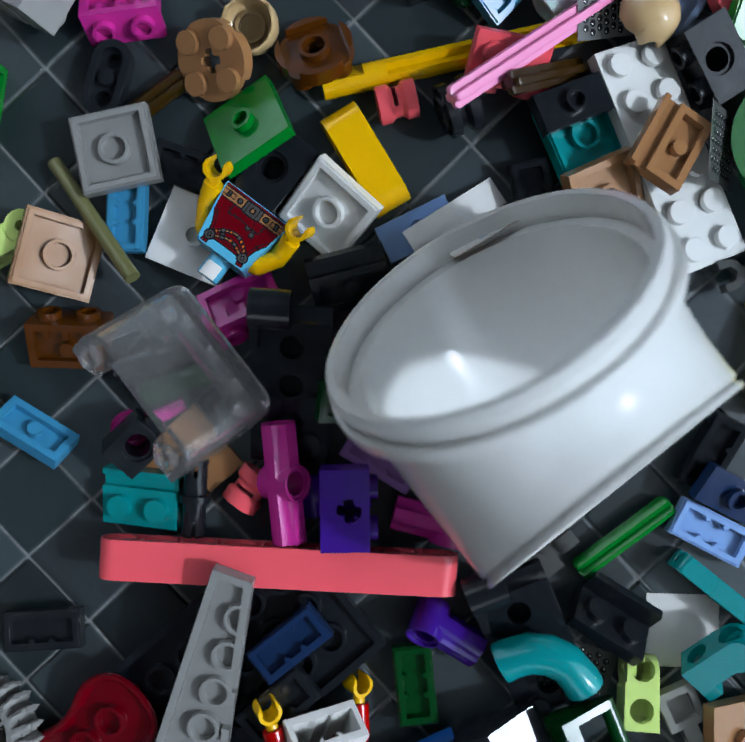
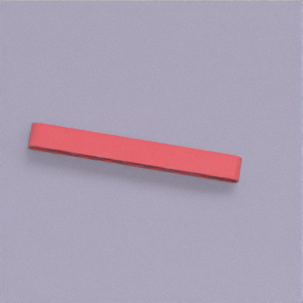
M131 533L105 534L101 536L99 578L109 581L207 586L212 569L217 563L256 577L254 588L420 597L456 596L458 553L451 550L370 546V552L320 553V543L304 542L299 545L278 547L273 546L272 541L210 537L198 539L191 537V539L182 536Z

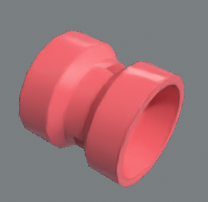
M413 78L400 80L396 86L392 87L386 84L373 87L381 126L394 124L397 118L405 117L411 120L420 117L419 100Z
M245 461L238 471V479L234 483L228 484L222 495L226 501L239 511L249 516H254L261 506L260 500L262 496L257 488V477L261 468Z

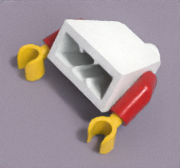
M359 669L358 679L351 674L342 681L343 686L353 694L352 700L283 720L282 725L277 723L281 719L282 708L272 693H269L272 700L271 706L265 711L261 710L257 699H254L252 703L253 711L260 723L266 727L262 732L264 741L368 742L370 738L369 702L365 701V697L372 690V679Z

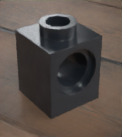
M136 407L102 440L101 454L129 478L133 479L167 447L165 432L167 428L155 414L149 412L146 415ZM141 434L146 436L148 441L143 445L134 446L128 443L127 439L132 435Z

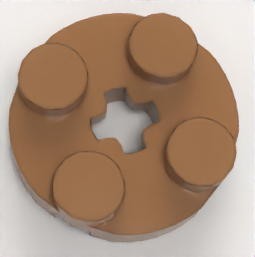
M218 17L198 19L192 22L186 30L180 31L176 37L178 65L182 76L185 78L184 86L186 91L194 97L199 96L210 102L229 100L243 91L241 88L244 86L245 80L250 79L253 69L252 53L247 39L242 32H236L229 25L231 22ZM211 51L213 55H219L220 64H217L215 69L211 66L209 59Z

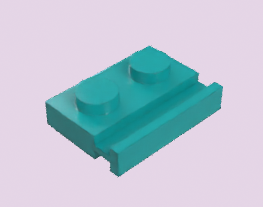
M113 463L103 467V473L106 476V483L103 484V522L174 531L182 526L183 504L179 502V492L183 490L181 488L183 471L145 467L137 476L131 479Z

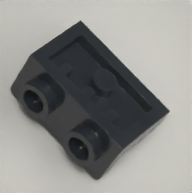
M595 571L575 588L566 625L634 667L643 661L649 628L662 619L663 612L610 577Z

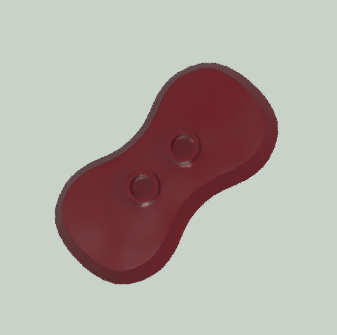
M100 673L88 678L81 684L68 712L57 724L40 731L45 736L40 742H154L158 731L157 717L150 700L136 684L119 674Z

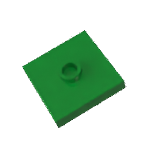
M266 74L203 119L221 169L228 161H231L233 164V171L228 176L230 179L296 135L274 84Z

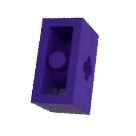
M320 464V553L370 552V540H378V515H370V499H378L377 474H369V464ZM352 499L354 506L360 507V509L354 508L353 515H345L344 508H338V505L343 507L344 500Z

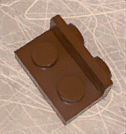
M59 306L39 308L23 324L30 367L108 370L112 360L109 326L114 321V313L111 311H101L97 307H84L78 310H62Z

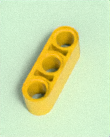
M354 101L320 121L326 137L349 175L384 206L376 217L377 219L411 199L404 181Z

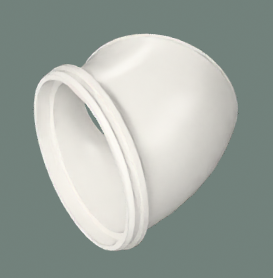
M601 188L554 191L518 200L481 214L429 242L386 274L354 307L331 345L325 371L327 394L336 421L347 437L368 453L390 460L481 579L484 580L486 578L488 581L486 585L489 589L511 574L743 388L745 383L742 380L738 382L735 379L737 374L725 362L707 338L684 301L689 280L688 260L682 242L674 228L666 222L664 217L655 208L640 198L622 191ZM513 223L458 257L454 258L449 255L450 252Z

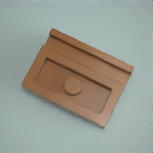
M667 92L657 101L623 164L634 166L639 170V175L671 196L681 189L711 133V122L684 103L678 105L671 100L672 95Z

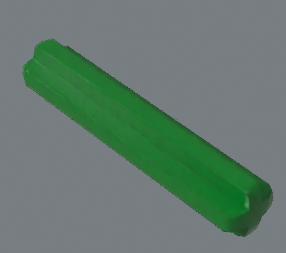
M658 496L575 557L572 561L574 568L584 579L588 578L595 571L600 570L672 517L676 512L674 506L666 497Z

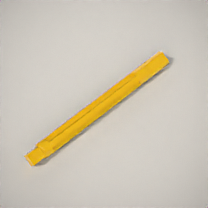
M544 23L509 31L527 35ZM576 31L555 45L554 49L587 41L578 42ZM473 39L355 65L349 76L322 85L325 101L371 91L374 86L382 84L387 86L397 85L400 80L407 78L419 80L463 70L467 64Z

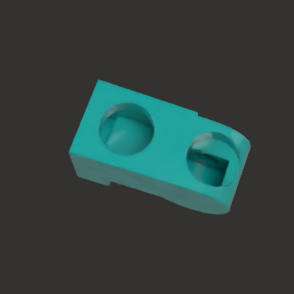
M740 623L724 625L681 652V676L710 702L723 695V681L736 673H745V625Z

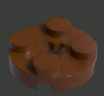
M308 17L291 24L284 31L286 38L282 40L280 45L277 40L274 54L279 70L285 79L292 82L295 89L306 91L313 86L324 85L351 74L355 48L352 34L344 23L338 21L339 26L328 23L327 17ZM318 49L319 52L311 54L310 50Z

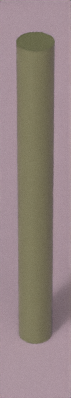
M60 157L49 160L48 168L125 282L132 283L140 277V273L89 198L83 195L82 188Z

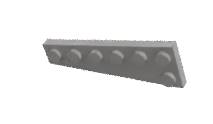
M217 563L212 569L156 742H230L256 577Z

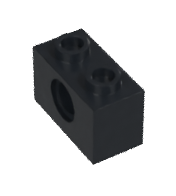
M726 7L703 16L670 37L667 41L670 49V59L673 65L681 71L687 83V93L700 110L713 107V99L721 105L745 90V47ZM707 54L712 60L711 70L706 65Z
M295 135L233 178L235 180L234 185L275 216L279 217L278 213L320 156L319 152ZM278 163L284 166V172L279 178L271 180L265 177V171L271 164Z

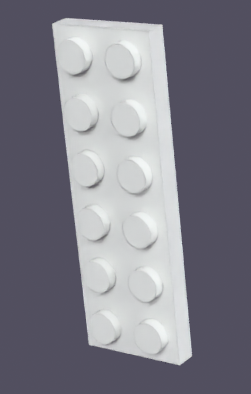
M636 40L596 53L587 61L592 73L600 72L615 108L608 112L621 147L633 146L657 101L667 92L672 95L671 100L678 105L684 103L691 108L665 44L661 48L656 49V42L639 45ZM705 144L681 189L671 196L640 175L645 202L655 208L679 236L688 260L689 273L745 251L744 240L722 186L708 177L709 152Z

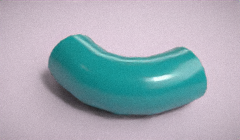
M525 632L500 639L491 644L494 660L508 683L529 675L546 676L556 681L563 689L567 698L572 701L588 699L603 684V678L598 669L581 649L554 634Z

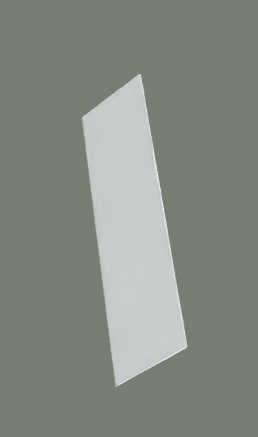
M489 177L409 227L402 234L414 252H416L449 230L481 214L501 207L507 202Z

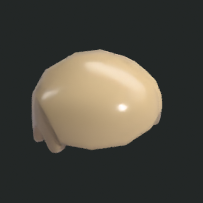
M231 0L224 6L221 18L231 22L229 25L236 32H242L249 43L252 56L263 55L274 46L279 35V19L275 9L268 1Z
M622 0L619 18L625 29L635 34L637 44L643 45L648 42H656L655 47L659 49L670 39L681 21V5L679 0Z

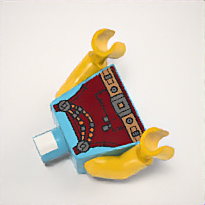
M217 154L205 159L202 168L206 178L203 180L197 200L195 230L198 234L197 240L200 245L210 254L197 271L210 282L217 285L229 268L244 278L251 274L260 276L282 268L300 247V242L314 235V226L307 228L301 234L297 226L303 215L290 218L287 223L283 222L230 181H227L225 185L222 183L221 180L229 176L233 171L231 161L224 164L222 173H220L214 166Z

